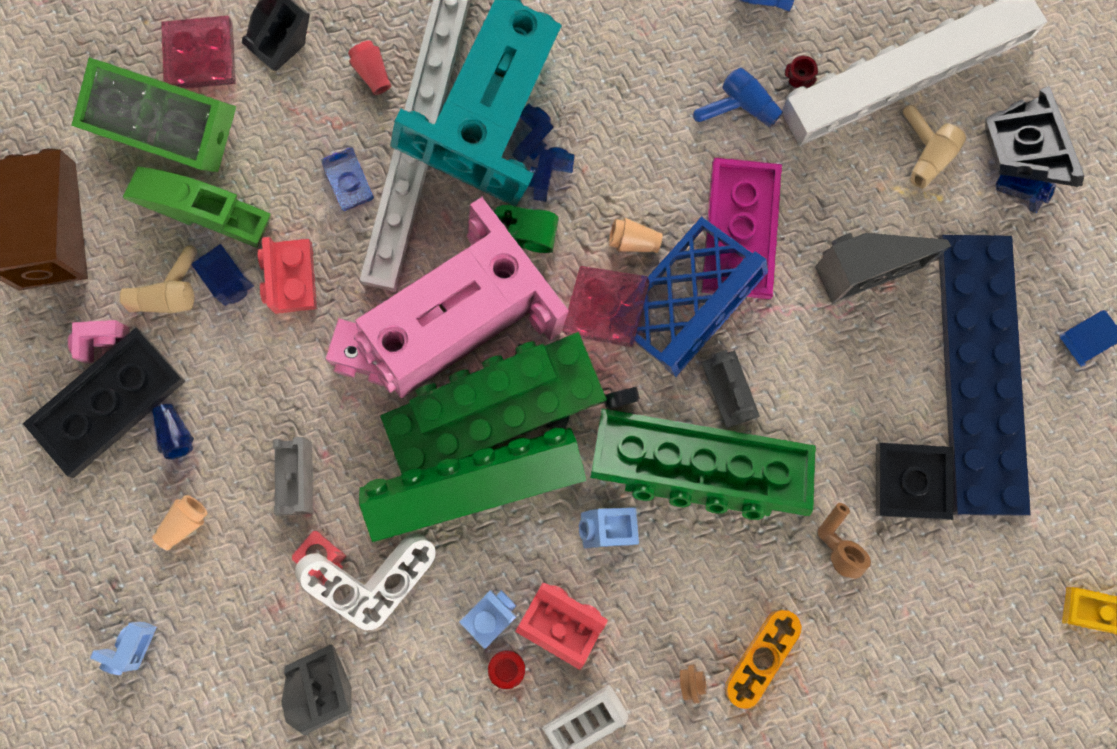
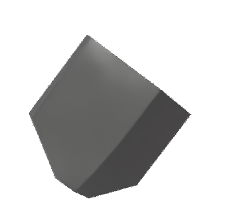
M332 644L285 666L284 675L286 679L281 701L285 722L302 735H306L352 713V687L336 649Z

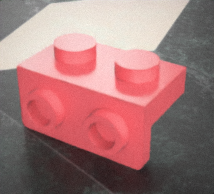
M542 583L515 632L581 670L608 620L601 616V613L595 607L581 604L570 598L564 589Z

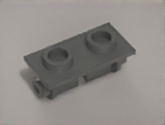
M727 350L716 353L713 358L701 362L726 428L760 417L735 350L731 352Z

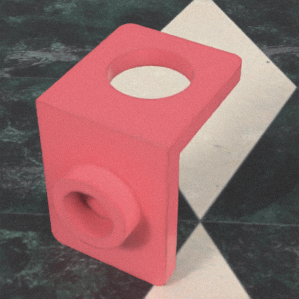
M313 531L292 555V560L298 564L306 556L311 546L319 544L326 549L327 559L343 569L341 563L347 557L318 531ZM311 569L308 572L311 576L321 580L323 584L328 580L320 570Z

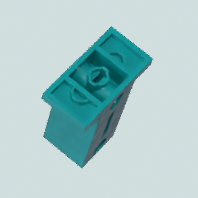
M494 0L435 125L430 123L428 118L419 112H408L400 108L394 121L390 147L512 206H517L529 186L534 173L528 171L527 167L517 160L502 158V154L562 24L556 22L547 13L537 12L523 5L520 0Z

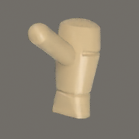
M907 105L903 109V115L926 146L912 171L910 181L915 186L924 189L957 156L966 141V135L959 127L949 123L943 124L934 133L914 105Z
M188 245L183 249L164 282L143 287L122 288L120 291V303L128 312L178 313L191 310L195 301L194 290L189 282H182V279L198 254L196 247Z

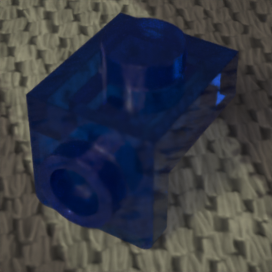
M528 103L523 109L520 118L533 130L512 153V156L521 163L528 157L534 161L547 147L543 140L554 128L550 123V117L544 110L539 107L534 108Z
M559 147L540 150L538 167L531 166L530 172L534 173L528 187L534 188L533 200L547 202L552 170L572 173L575 160L574 154Z

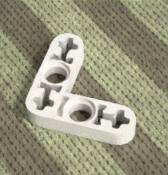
M411 534L399 543L365 585L320 554L304 556L296 565L295 576L300 585L309 594L359 628L373 630L384 623L430 567L435 559L436 551L433 544L425 536ZM415 548L422 551L418 557L411 554ZM402 562L410 567L408 571L400 565ZM311 569L320 570L328 580L323 584L315 576L309 577L308 572ZM394 573L401 574V580L395 588H384L385 581L390 575ZM343 584L350 585L351 591L345 599L338 601L333 599V593L336 588ZM378 591L385 598L383 601L379 597H376L375 594ZM366 607L374 609L370 615L368 613L363 614V610Z

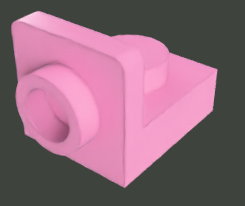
M116 320L72 322V333L68 337V348L72 358L85 364L94 363V347H113L116 345V342H119L129 334V327Z

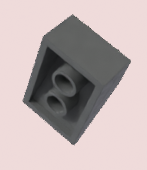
M849 233L831 242L832 247L822 253L823 258L815 268L833 304L923 269L944 253L951 245L947 239L864 233L853 237Z

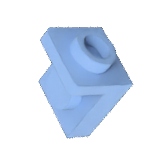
M636 507L604 508L581 512L579 535L583 541V548L638 545Z
M490 590L459 623L486 649L517 617L513 612L517 606L502 590L497 595Z
M144 621L129 622L128 626L121 630L116 639V652L110 649L93 650L90 658L100 662L99 668L110 674L122 675L123 672L138 670L157 627Z

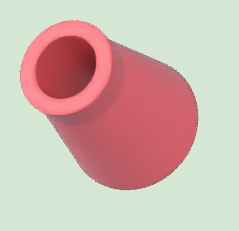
M368 40L355 45L349 50L350 65L369 86L374 95L382 94L391 88L392 85L388 80L378 46H374L373 42Z

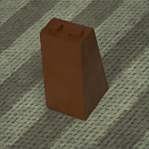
M54 148L42 149L37 154L25 156L20 154L5 156L4 159L0 160V281L21 291L88 279L76 162L61 149Z

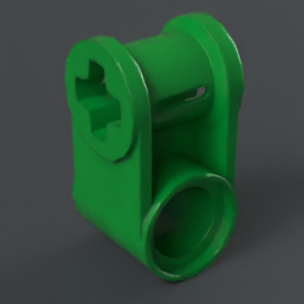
M501 205L493 211L502 224H504V221L511 222L508 232L521 248L536 253L553 252L559 221L558 215L546 210H532L512 205Z

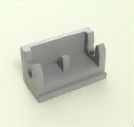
M293 437V441L274 439V514L276 516L313 514L312 442L304 437Z

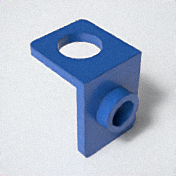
M1101 310L1060 334V338L1080 367L1086 365V361L1117 344V325L1106 310Z

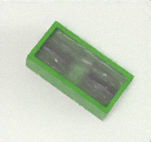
M89 57L71 126L200 170L219 172L237 106Z

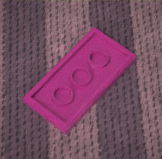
M714 157L711 169L707 221L750 252L754 253L756 251L766 258L768 273L747 297L771 299L774 286L782 164ZM706 232L705 248L715 247L714 237ZM719 241V247L725 246ZM736 253L720 254L721 270L736 268L743 258ZM704 256L703 272L716 271V256ZM722 277V283L727 279V277ZM717 278L702 280V293L713 294L718 289Z

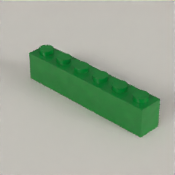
M554 428L539 437L532 439L519 438L511 441L504 447L497 449L484 448L476 451L469 457L458 460L456 458L445 459L439 462L437 466L423 470L419 468L410 469L402 473L401 476L388 480L381 478L372 480L359 488V506L371 541L376 542L587 481L572 429Z

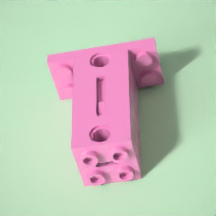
M483 197L470 204L467 234L471 244L470 247L355 320L358 333L354 336L359 344L357 346L359 352L368 364L376 361V368L380 373L378 377L389 393L395 390L401 399L528 313L531 315L529 316V321L533 328L539 334L544 333L549 341L562 331L569 310ZM391 347L401 348L400 350L395 352L388 351V349Z

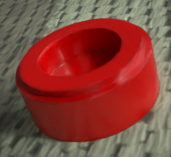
M503 650L496 653L488 665V676L491 682L501 689L516 687L521 683L525 675L523 658L512 650Z

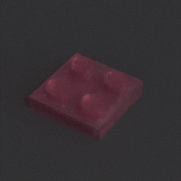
M229 15L161 22L164 82L184 89L236 84L233 22Z
M580 266L568 307L569 312L563 325V333L569 336L579 332L583 339L633 348L650 283L648 277Z

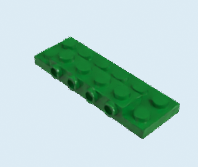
M576 332L548 345L542 343L537 346L535 341L524 343L515 348L516 355L503 360L502 355L486 359L482 362L483 369L471 374L469 369L455 372L448 377L450 383L438 388L436 383L422 386L415 391L417 397L410 399V403L380 415L401 474L414 468L423 470L437 466L439 462L445 459L456 458L458 460L472 456L480 449L493 448L606 401L607 398L580 333Z
M602 408L590 478L626 484L625 491L633 492L632 496L641 501L653 500L654 496L668 498L669 503L676 507H688L691 503L705 505V509L708 512L715 514L725 513L728 509L741 511L742 516L749 520H760L764 516H770L772 510L810 516L814 505L816 445Z

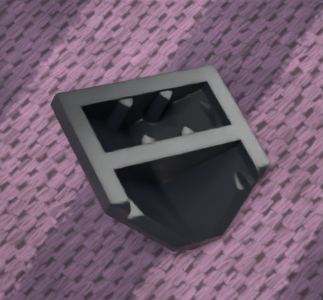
M259 0L250 16L246 36L242 37V44L271 70L277 71L305 45L310 14L294 0Z

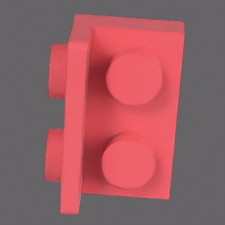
M262 237L263 249H258V262L260 269L264 270L265 282L260 283V295L263 304H267L275 314L317 309L311 240L300 239L274 242L270 237Z

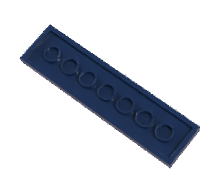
M942 235L938 239H947L951 245L939 256L948 438L949 447H953V515L1030 516L1012 236Z

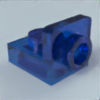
M1000 175L995 183L996 191L1029 201V211L1034 213L1038 212L1043 203L1048 204L1056 189L1055 183Z

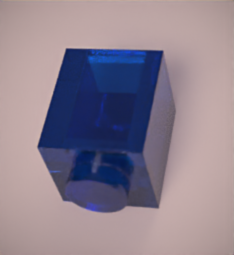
M219 244L191 264L213 296L224 306L241 301L248 294V290L254 287L234 257L222 244Z

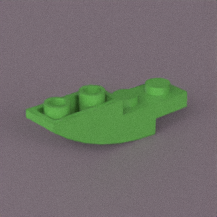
M137 167L123 195L125 200L190 226L196 223L255 248H258L271 220V213L237 200V194L186 176L152 168Z

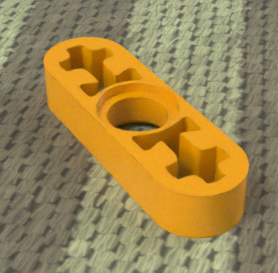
M775 610L765 619L725 683V695L733 705L742 709L751 708L758 703L801 634V622L793 612ZM788 618L787 626L792 630L789 635L782 633L777 639L776 643L783 645L779 651L772 643L763 641V638L767 634L769 638L773 639L778 632L777 626L774 625L777 619L784 621ZM766 647L773 655V662L767 669H758L753 663V654L757 649ZM745 666H747L750 671L763 676L760 683L753 678L748 685L749 691L752 692L749 698L742 696L737 700L738 692L734 689V685L737 682L744 684L750 675L743 672Z

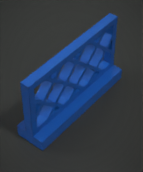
M701 216L614 314L610 322L659 361L668 372L677 377L768 273L767 260L756 251L754 253L750 252ZM703 230L714 237L715 247L694 250V240ZM719 241L725 246L719 247ZM736 253L743 258L736 268L721 270L720 254ZM716 256V271L696 273L695 257ZM691 259L692 274L672 276L671 266L676 260ZM722 277H727V279L722 283ZM717 278L718 289L713 295L698 296L697 280ZM692 281L693 297L673 299L672 283ZM667 284L668 300L649 302V290L654 285ZM700 303H705V304L699 309V304H700ZM694 304L695 315L690 321L675 323L674 306ZM669 307L670 323L650 326L649 309ZM644 310L645 326L630 328L622 322L631 311ZM682 329V330L676 335V330ZM671 331V342L662 352L651 345V333ZM644 333H645V334H646V340L643 339V338H642L640 335H638V334H644Z

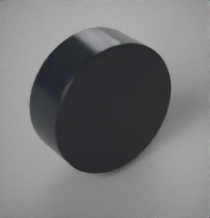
M632 387L606 394L607 400L604 401L605 408L611 409L638 402L640 399L637 387Z

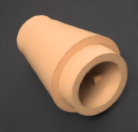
M626 217L623 220H614L609 236V246L615 247L617 252H659L662 243V233L656 232Z
M185 495L181 500L176 499L152 536V539L162 549L170 550L204 524V518L208 514L207 510L198 500L191 496Z

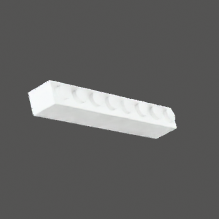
M994 0L992 4L983 7V5L975 6L958 20L954 21L953 18H949L940 23L932 32L927 34L923 31L919 32L897 48L891 45L881 50L871 60L865 61V59H860L854 62L845 72L838 75L834 72L827 74L816 85L808 89L802 86L793 90L787 96V100L782 108V116L799 146H802L1032 39L1047 23V20L1035 0Z

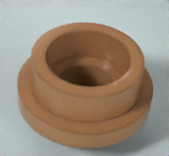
M695 664L689 665L688 669L680 670V685L684 701L693 700L694 704L701 703V695L707 694L704 671L698 672Z

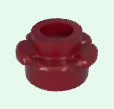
M798 56L793 59L792 63L787 64L785 68V76L789 78L788 82L794 88L802 86L809 88L817 81L818 67L815 60L809 56ZM802 71L804 75L800 76L798 72Z

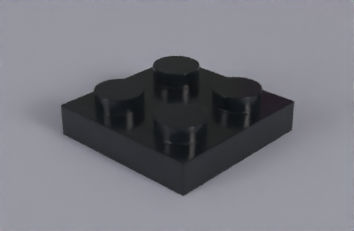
M896 443L876 444V516L954 520L953 447Z

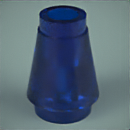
M166 403L155 407L152 410L157 451L163 453L164 458L168 460L178 459L189 454L193 450L192 443L194 437L175 410L174 405Z

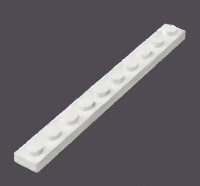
M433 0L405 110L423 114L434 125L444 106L471 0ZM396 149L393 151L359 280L362 285L394 292L397 289L428 168L427 164Z

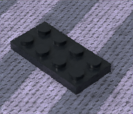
M135 328L28 418L23 425L66 476L74 478L186 381L140 329Z

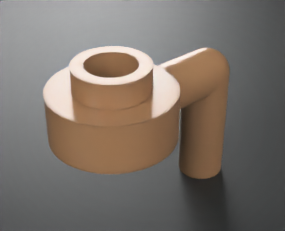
M837 503L818 528L817 534L832 550L830 558L835 570L844 577L857 579L862 577L870 567L871 559L860 545L849 540H842L835 533L850 513L849 508L845 504Z

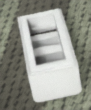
M607 685L545 724L542 729L554 749H584L624 726L628 720V714L611 685ZM602 702L612 717L609 720L600 706ZM591 709L600 726L594 727L586 711ZM576 717L586 732V735L583 737L572 720ZM564 725L574 743L568 744L559 729L560 726Z

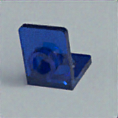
M353 147L321 159L324 171L343 211L373 200L374 196Z

